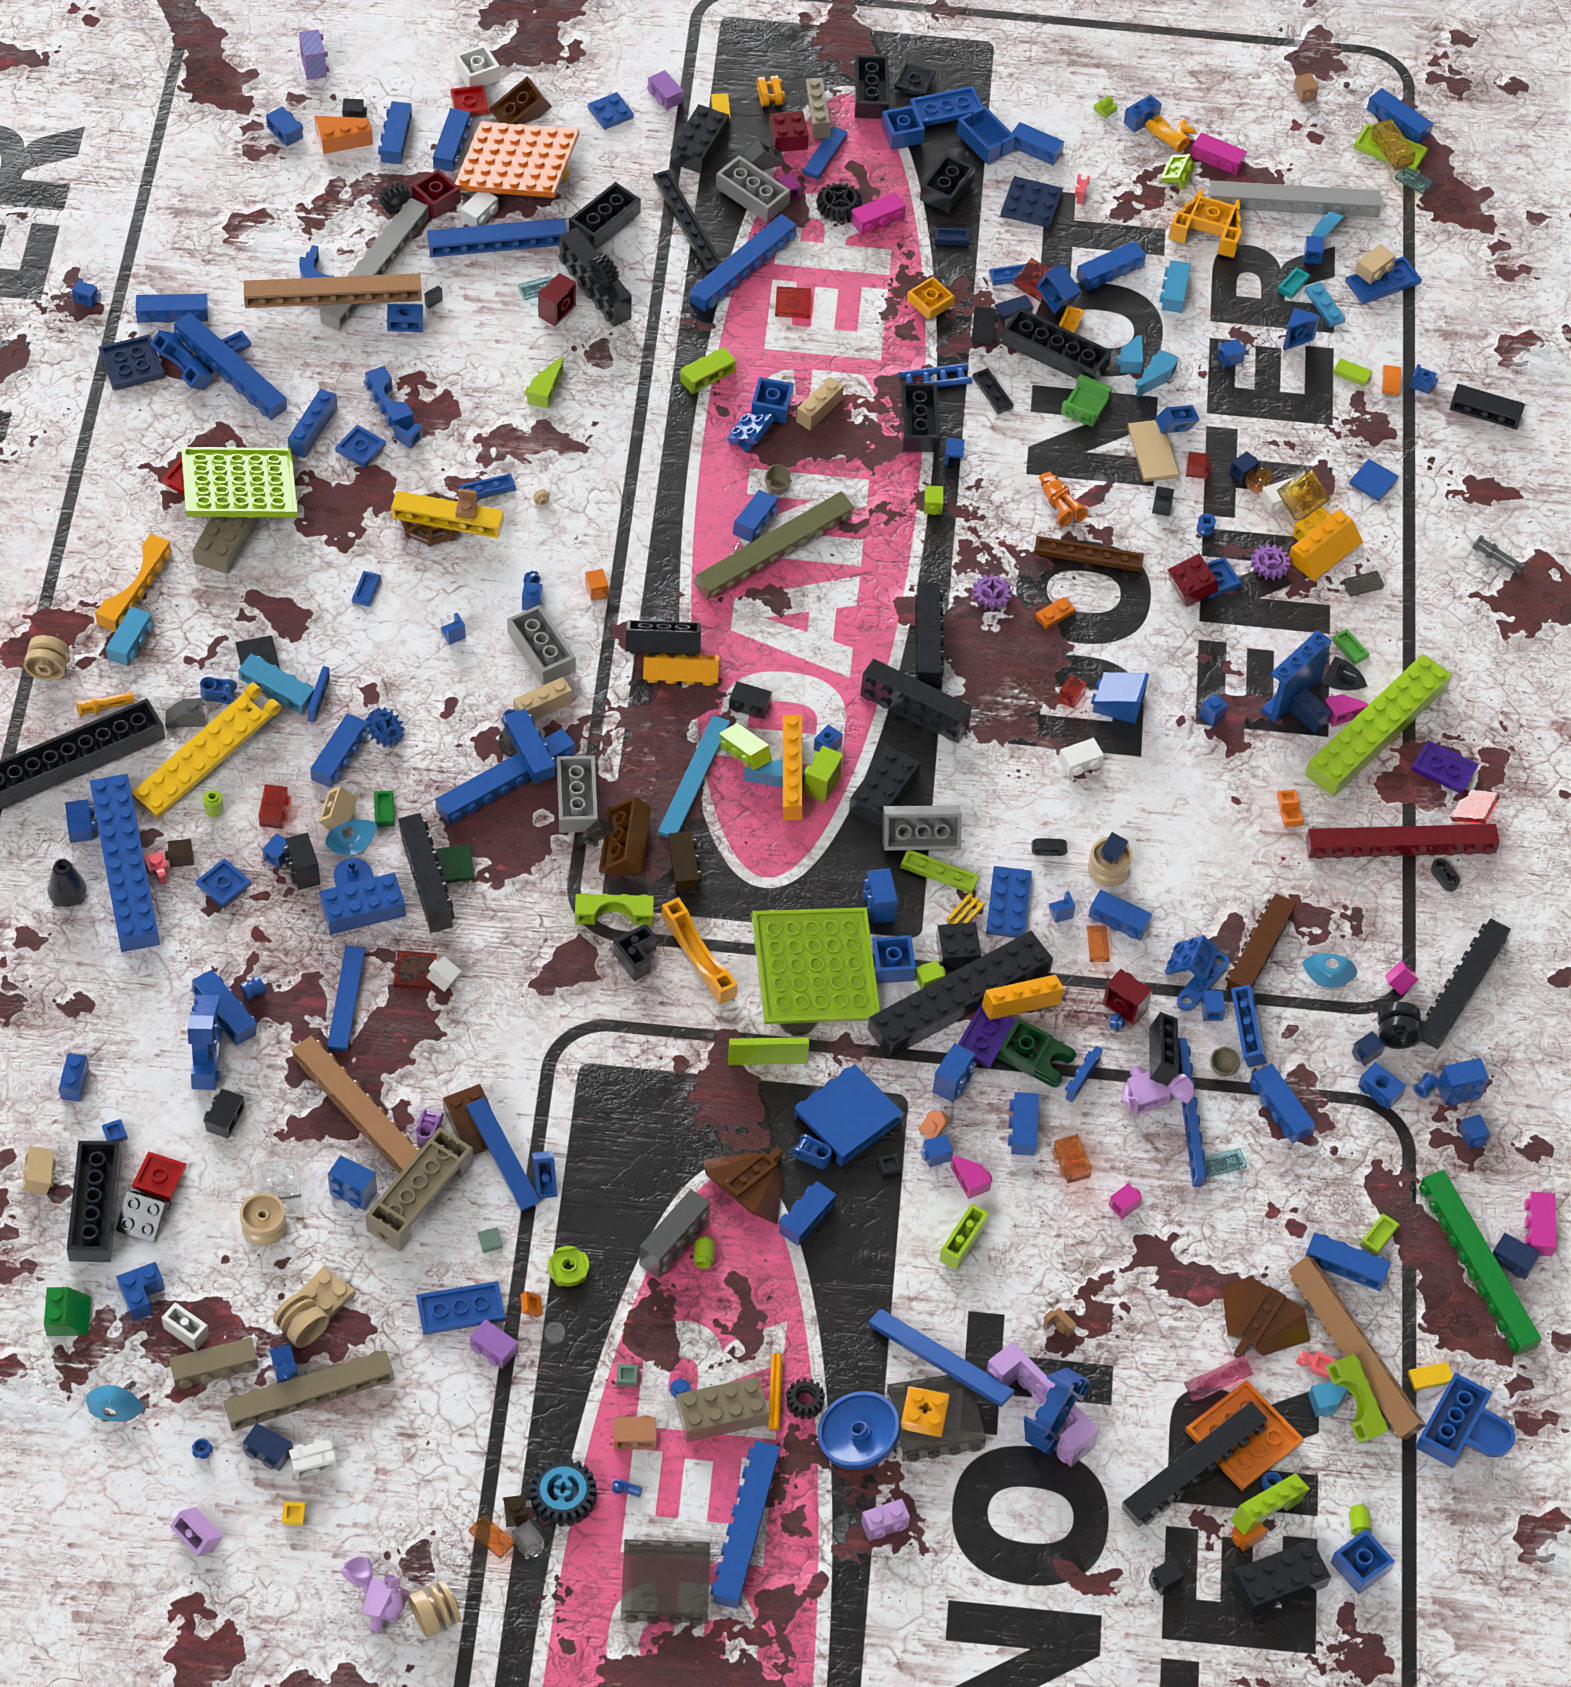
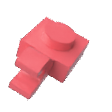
M1078 174L1077 184L1079 186H1076L1074 196H1077L1076 204L1083 205L1086 189L1090 183V176H1087L1086 180H1082L1081 174Z
M160 851L144 856L150 876L156 874L160 884L166 883L165 871L169 870L163 852Z
M1301 1350L1296 1363L1302 1366H1310L1309 1372L1329 1379L1330 1376L1325 1365L1334 1362L1336 1359L1316 1351L1315 1355H1311Z

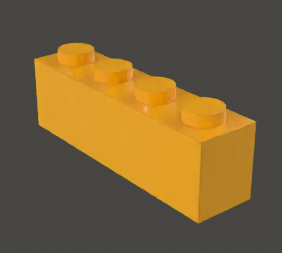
M1056 975L985 990L982 1008L989 1020L1055 1006L1060 1004L1064 988Z

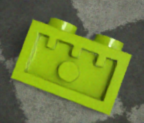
M1190 154L1171 155L1161 176L1162 183L1178 182L1180 189H1185L1195 169V164Z

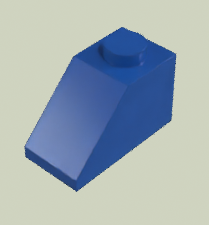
M553 1152L532 1153L538 1199L558 1197Z

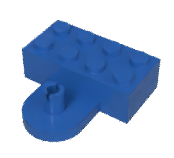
M348 858L341 861L335 867L333 874L336 887L319 891L320 904L330 935L406 916L405 902L395 872L374 877L370 865L359 858Z
M1455 1372L1419 1437L1415 1448L1453 1468L1465 1445L1488 1457L1498 1458L1506 1455L1514 1445L1515 1432L1508 1421L1485 1409L1492 1391Z

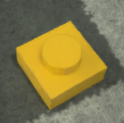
M284 1501L282 1525L304 1526L306 1504L304 1502Z

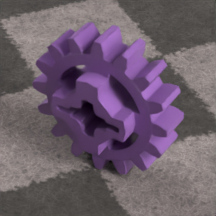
M1266 544V548L1259 546V550L1255 549L1254 554L1251 556L1250 566L1254 567V573L1259 572L1258 577L1264 575L1265 580L1268 577L1275 580L1276 576L1281 579L1282 574L1286 575L1290 567V557H1287L1288 552H1282V547L1276 549V545L1270 547L1269 544Z
M993 574L990 577L983 575V580L978 578L977 583L973 585V600L978 601V606L984 605L985 610L990 607L991 611L994 610V607L1001 610V605L1006 607L1007 602L1011 601V584H1006L1007 579L1001 580L1000 575L996 578Z

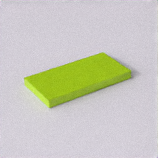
M1368 123L1353 146V149L1412 173L1416 172L1428 152V148Z
M809 1038L729 1039L728 1065L807 1064Z

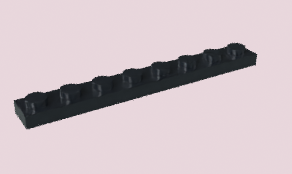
M669 169L653 174L655 184L707 274L711 273L722 262Z

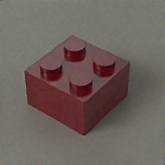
M803 111L770 114L769 130L773 148L780 152L808 149L809 134Z
M437 169L412 185V199L428 205L429 215L435 219L461 203L460 188Z
M561 273L551 278L549 283L538 292V317L556 326L576 306V282Z
M1200 553L1167 569L1169 581L1186 607L1219 591L1217 580Z
M1120 969L1107 983L1102 1004L1116 1014L1118 1012L1121 1013V1017H1124V1020L1134 1026L1148 1011L1152 990L1147 984L1135 979L1131 973Z

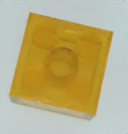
M1313 469L1304 470L1276 490L1294 520L1305 519L1331 500Z

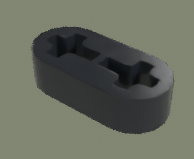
M1037 838L1031 842V851L1033 854L1041 856H1063L1068 852V844L1064 839Z
M1435 859L1431 866L1433 876L1446 891L1452 892L1457 890L1460 883L1458 874L1445 859Z

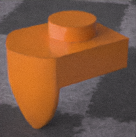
M930 1111L918 1130L931 1139L939 1137L948 1124V1117L943 1111Z

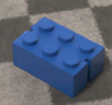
M986 106L973 111V116L969 113L958 119L957 134L986 164L999 159V155L1003 157L1014 151L1016 137Z

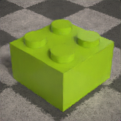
M822 746L819 752H815L812 765H808L804 772L806 779L803 786L805 787L806 796L826 803L841 777L843 754Z

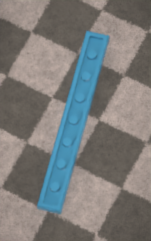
M712 715L661 823L658 835L668 838L669 833L680 832L720 747L719 733L729 728V720Z

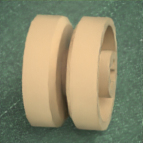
M47 635L35 636L29 642L23 663L24 669L28 674L40 680H58L65 673L70 649L65 642L56 637Z
M1105 837L1094 843L1091 849L1088 872L1091 878L1098 884L1114 887L1122 884L1128 878L1133 859L1132 850L1128 845L1118 864H1109L1100 855L1101 849L1109 838Z
M256 1193L242 1203L240 1208L241 1228L243 1235L249 1242L259 1246H267L278 1242L284 1236L287 1228L285 1208L279 1198L269 1193Z

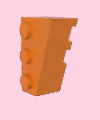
M314 115L315 130L323 154L373 145L372 129L368 118Z

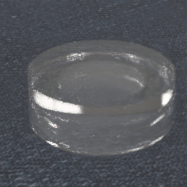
M558 1322L549 1323L544 1330L545 1339L552 1344L562 1342L565 1338L564 1326Z

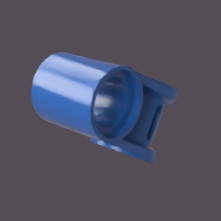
M213 677L201 679L200 695L203 700L224 704L234 702L233 694L237 689L235 681Z
M801 1135L798 1146L792 1150L793 1156L820 1169L829 1167L831 1164L830 1146L809 1135Z

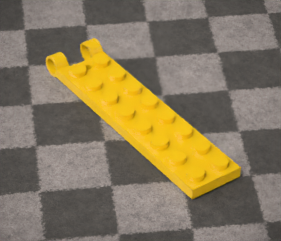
M254 682L250 683L241 696L131 792L132 797L157 819L160 818L268 720L278 714L281 705L274 699H270L264 705L263 710H261L252 701L260 696L262 689Z

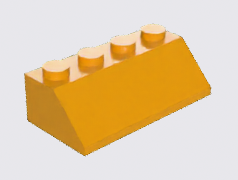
M1338 509L1291 547L1289 553L1290 563L1315 582L1359 547L1363 540L1353 520Z
M645 652L643 679L647 680L648 683H658V680H666L665 683L668 684L684 681V684L687 685L703 682V685L713 686L714 683H718L719 655L697 654L696 656H686L683 653H678V655L670 656L667 653L650 655L648 652Z

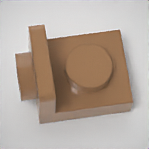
M459 489L455 515L459 518L474 519L477 506V491Z
M1060 1307L1055 1311H1049L1044 1316L1043 1328L1045 1330L1055 1323L1057 1330L1062 1334L1064 1333L1068 1338L1075 1333L1076 1323Z

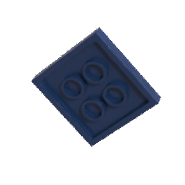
M1014 176L1000 216L1050 229L1063 188Z
M150 334L98 347L112 390L165 378L157 352L150 345L152 342Z

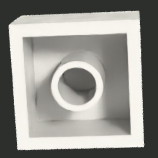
M485 44L455 54V69L467 87L486 86L500 81V66Z

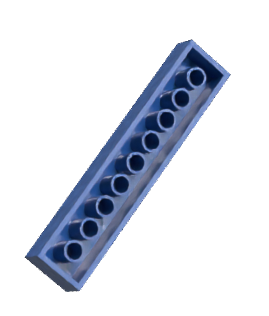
M128 774L89 780L121 952L160 945Z

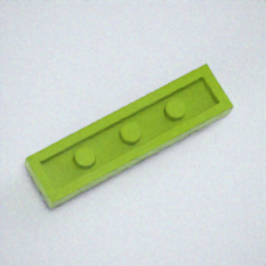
M907 850L900 867L971 894L979 880V875L912 850Z

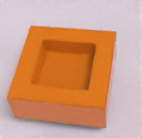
M527 1291L520 1294L522 1313L536 1318L543 1315L541 1296Z

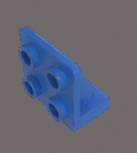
M1204 935L1178 942L1173 947L1165 974L1170 975L1190 970L1200 981L1207 980L1219 949Z

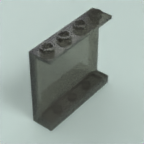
M949 1375L888 1384L887 1398L895 1406L901 1422L908 1387L950 1395L942 1437L901 1429L899 1441L902 1450V1462H916L922 1458L935 1459L947 1454L954 1456L965 1451L978 1452L984 1449L986 1438L975 1392ZM923 1410V1413L927 1414L928 1410Z
M624 1539L621 1621L627 1623L646 1621L649 1624L668 1622L671 1625L690 1623L693 1626L707 1624L711 1542Z

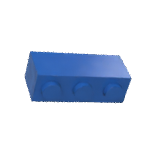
M1019 122L1012 131V134L1016 137L1014 149L1054 166L1063 153V140Z
M758 490L734 521L732 534L752 543L756 537L760 536L763 527L768 526L771 517L777 514L779 506H777L778 498Z
M1100 889L1090 906L1088 917L1109 926L1113 930H1118L1132 939L1141 941L1151 923L1152 913Z
M1015 1092L1014 1099H1010L1009 1111H1013V1116L1009 1117L1008 1129H1012V1134H1008V1146H1011V1154L1035 1156L1039 1094Z
M818 1181L813 1186H808L801 1200L797 1199L793 1203L791 1211L788 1214L785 1213L779 1220V1233L797 1246L810 1234L836 1202V1194Z

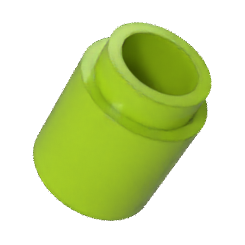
M210 790L203 795L205 813L210 817H218L224 809L221 793L216 790Z
M703 1236L695 1241L693 1261L698 1268H710L714 1262L715 1242L710 1237Z
M1363 1504L1353 1505L1349 1512L1351 1534L1357 1536L1365 1529L1371 1533V1517L1367 1506Z

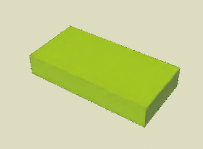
M1340 358L1333 374L1366 386L1372 375V370Z
M1382 1214L1362 1239L1360 1245L1377 1256L1399 1228L1400 1224Z

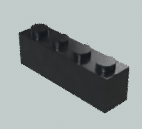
M1457 383L1449 410L1517 430L1525 403Z
M1160 1011L1149 1027L1150 1079L1168 1086L1179 1070L1178 1018Z

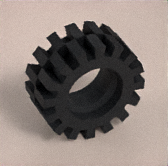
M393 182L391 186L389 184L386 185L387 188H383V192H380V196H378L380 204L389 214H396L397 211L399 213L403 204L412 198L410 191L404 183L397 182L396 184Z
M599 253L588 261L587 266L590 268L588 270L592 273L591 276L595 278L594 281H598V285L606 288L618 280L619 271L616 270L617 266H614V261H611L607 254Z
M803 1378V1382L800 1379L796 1380V1384L793 1382L787 1391L786 1405L787 1408L789 1407V1412H794L795 1417L801 1415L800 1419H804V1416H807L808 1419H811L812 1415L814 1417L818 1416V1412L820 1413L824 1406V1389L820 1387L818 1382L814 1384L813 1379H810V1382H807V1378ZM801 1393H809L813 1396L814 1400L811 1404L804 1405L798 1401L797 1397Z

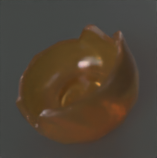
M1260 468L1258 472L1251 470L1245 477V484L1251 491L1262 493L1263 487L1273 484L1274 474L1265 468Z

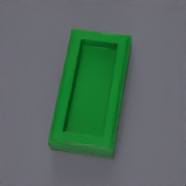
M393 790L375 791L374 809L377 827L395 826Z

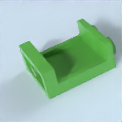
M1080 374L1077 378L1076 387L1068 400L1062 403L1061 414L1093 427L1111 398L1112 387Z

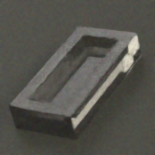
M1378 571L1343 580V585L1350 597L1380 590L1384 587Z

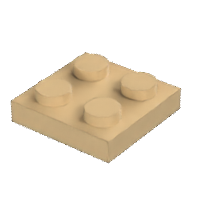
M324 1266L299 1291L306 1292L316 1302V1307H320L328 1315L329 1320L355 1294L353 1288Z

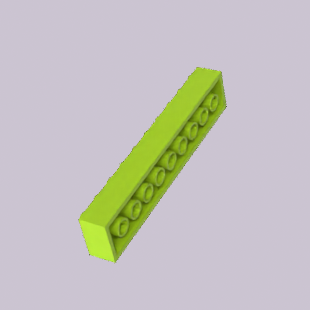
M1422 654L1308 762L1305 776L1332 796H1335L1448 688L1452 674Z

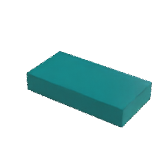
M1296 267L1279 285L1277 292L1292 299L1309 281L1311 275Z

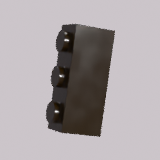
M691 831L669 833L668 846L675 892L698 890L699 882H702L701 870H697V866L700 863L699 855L695 854L694 851L697 850L696 838H692Z

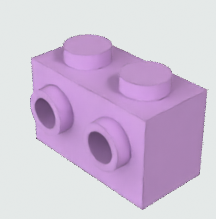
M899 1499L862 1512L861 1524L868 1540L871 1541L908 1528L910 1516L903 1499Z
M197 1507L181 1510L170 1525V1528L197 1556L213 1552L223 1538L219 1530Z

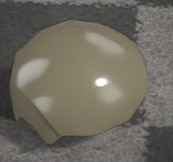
M771 465L765 474L764 481L766 487L774 493L787 491L792 482L790 470L783 465Z
M1224 1046L1213 1051L1210 1058V1066L1217 1075L1230 1076L1238 1071L1240 1057L1234 1049Z

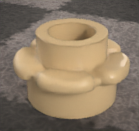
M545 489L536 491L533 495L534 503L537 505L547 504L550 493Z

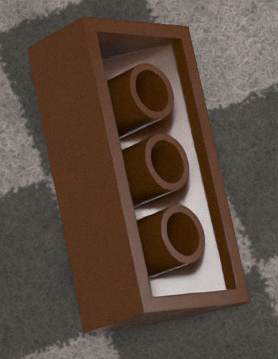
M636 796L608 808L599 872L601 874L631 876L642 871L651 806Z

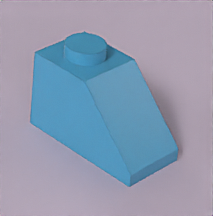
M1138 335L1121 348L1120 355H1117V366H1120V373L1141 374L1143 366L1142 335Z
M1332 1382L1311 1386L1308 1397L1315 1416L1330 1417L1336 1413L1348 1389L1339 1385H1333Z

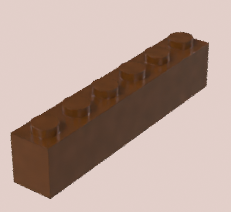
M1275 893L1272 899L1269 898L1264 907L1266 909L1265 913L1261 912L1256 923H1258V926L1252 928L1249 934V942L1245 941L1242 946L1241 952L1243 953L1241 957L1237 956L1233 963L1235 968L1233 971L1229 970L1226 975V990L1231 991L1232 988L1249 984L1253 989L1291 919L1297 902Z

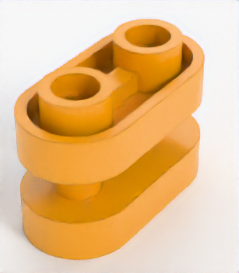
M770 76V82H766L764 77L757 78V91L761 106H769L770 101H774L775 106L782 105L783 101H785V92L781 90V79H778V76ZM768 88L771 89L772 94L768 93Z

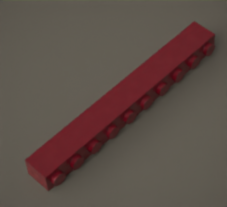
M1496 824L1308 829L1306 836L1308 858L1339 859L1342 857L1376 858L1380 856L1414 857L1417 855L1452 856L1455 854L1489 855L1497 852L1500 843Z

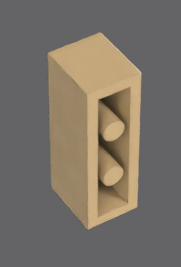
M829 377L797 408L796 422L808 430L814 428L843 400L844 385Z
M561 677L513 699V710L518 711L525 708L528 715H532L533 720L539 719L572 704V690L565 679Z

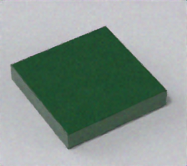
M469 844L434 849L438 855V864L443 871L444 882L454 883L475 880Z

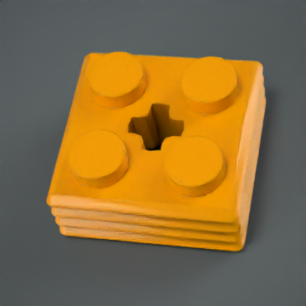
M934 277L908 291L907 301L928 320L950 308L955 302V296Z
M908 1387L901 1429L942 1437L950 1395ZM923 1410H928L927 1414H924Z

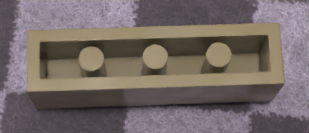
M823 78L806 79V92L813 139L830 138V122Z
M252 1337L169 1358L176 1389H187L198 1383H210L218 1378H230L234 1374L249 1373L258 1368Z

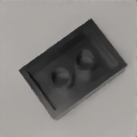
M945 154L921 185L920 200L950 213L973 183L975 167Z

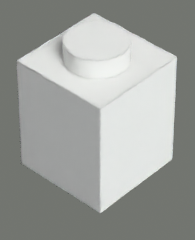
M443 956L439 962L435 959L429 966L430 973L426 978L445 992L461 973V970Z

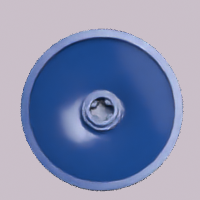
M869 1391L850 1393L833 1402L824 1412L818 1426V1442L825 1456L833 1464L852 1470L869 1468L883 1461L894 1450L901 1435V1420L895 1406L886 1397Z

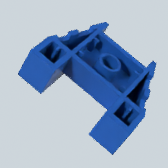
M196 995L194 999L193 1013H190L187 1028L188 1044H192V1089L216 1090L217 1082L221 1081L219 1059L222 1028H218V1024H216L220 995Z
M1064 1368L1047 1376V1379L1055 1384V1386L1048 1390L1045 1404L1036 1411V1420L1034 1421L1024 1416L1025 1441L1049 1456L1052 1455L1059 1442L1060 1437L1057 1434L1077 1399L1083 1400L1092 1384L1091 1381L1069 1368Z

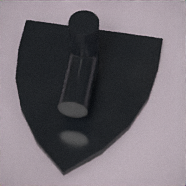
M1336 656L1321 681V684L1338 690L1349 691L1367 687L1360 671L1345 659Z

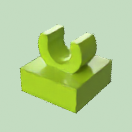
M1109 95L1094 104V110L1104 118L1115 113L1118 108L1113 103V98Z

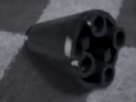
M59 859L53 865L47 889L49 899L56 907L80 905L86 896L87 886L85 880L67 859Z

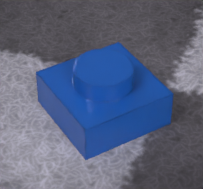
M121 1119L102 1125L107 1141L121 1142L128 1139Z

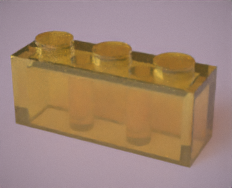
M1392 119L1374 124L1371 138L1378 145L1381 153L1385 155L1388 163L1393 166L1395 171L1413 165L1416 153Z

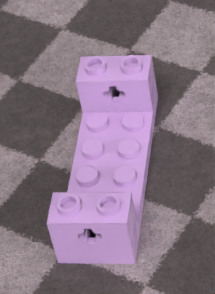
M1011 1342L988 1361L987 1374L1007 1386L1017 1379L1019 1385L1023 1389H1027L1038 1404H1045L1048 1390L1055 1386L1014 1342ZM1075 1404L1062 1426L1064 1432L1060 1435L1056 1451L1058 1458L1070 1467L1095 1447L1099 1428Z

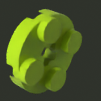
M563 1246L555 1250L554 1254L549 1258L548 1272L556 1285L575 1286L586 1280L589 1272V1260L587 1255L577 1250L576 1247ZM566 1263L574 1265L570 1270L564 1268Z

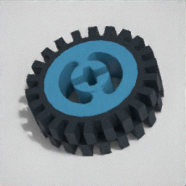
M563 1457L559 1458V1462L556 1463L554 1459L550 1460V1465L544 1463L542 1470L537 1469L536 1476L532 1477V1484H530L533 1509L535 1508L538 1516L541 1515L543 1521L546 1522L548 1519L551 1525L558 1522L560 1527H563V1523H568V1526H572V1521H576L578 1524L581 1522V1517H588V1512H592L594 1509L593 1504L596 1503V1481L593 1473L589 1472L586 1465L582 1467L580 1461L577 1460L576 1463H573L572 1458H568V1462H565ZM572 1484H574L579 1490L577 1496L573 1500ZM553 1485H554V1487H555V1489H554V1499H555V1500H553V1499L549 1496V1494H548L549 1489H550Z

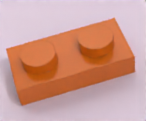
M1063 597L1035 613V618L1047 630L1074 614L1075 608Z

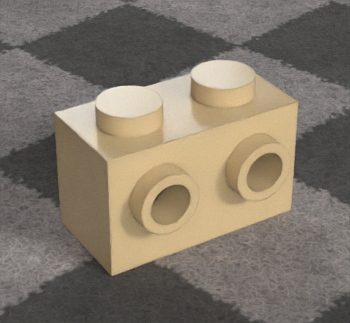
M1379 244L1358 260L1355 273L1371 284L1375 280H1379L1384 273L1393 269L1396 255Z
M342 786L329 790L318 822L331 831L336 826L350 821L356 808L357 797Z
M29 1146L24 1159L22 1191L46 1195L49 1188H53L55 1176L52 1175V1170L56 1166V1158H53L54 1150Z

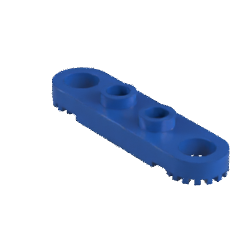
M1217 952L1215 959L1223 960L1224 964L1217 965L1213 962L1207 980L1200 981L1196 976L1190 980L1178 995L1177 1006L1179 1009L1189 1012L1201 1001L1203 991L1210 990L1224 971L1227 970L1229 958L1226 954ZM1189 998L1192 1003L1184 1004L1182 999Z

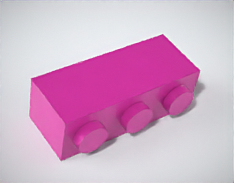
M1201 132L1192 146L1191 157L1237 175L1245 163L1247 151Z
M894 192L851 210V223L860 235H863L904 218L906 205L897 193Z
M1531 1191L1529 1198L1525 1199L1524 1210L1527 1211L1524 1228L1528 1229L1524 1244L1540 1252V1256L1552 1257L1556 1249L1555 1194Z

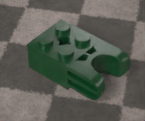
M1018 1018L1001 1046L997 1059L1056 1088L1060 1086L1062 1076L1051 1066V1062L1062 1061L1069 1064L1074 1061L1077 1054L1073 1048L1054 1039L1049 1033Z

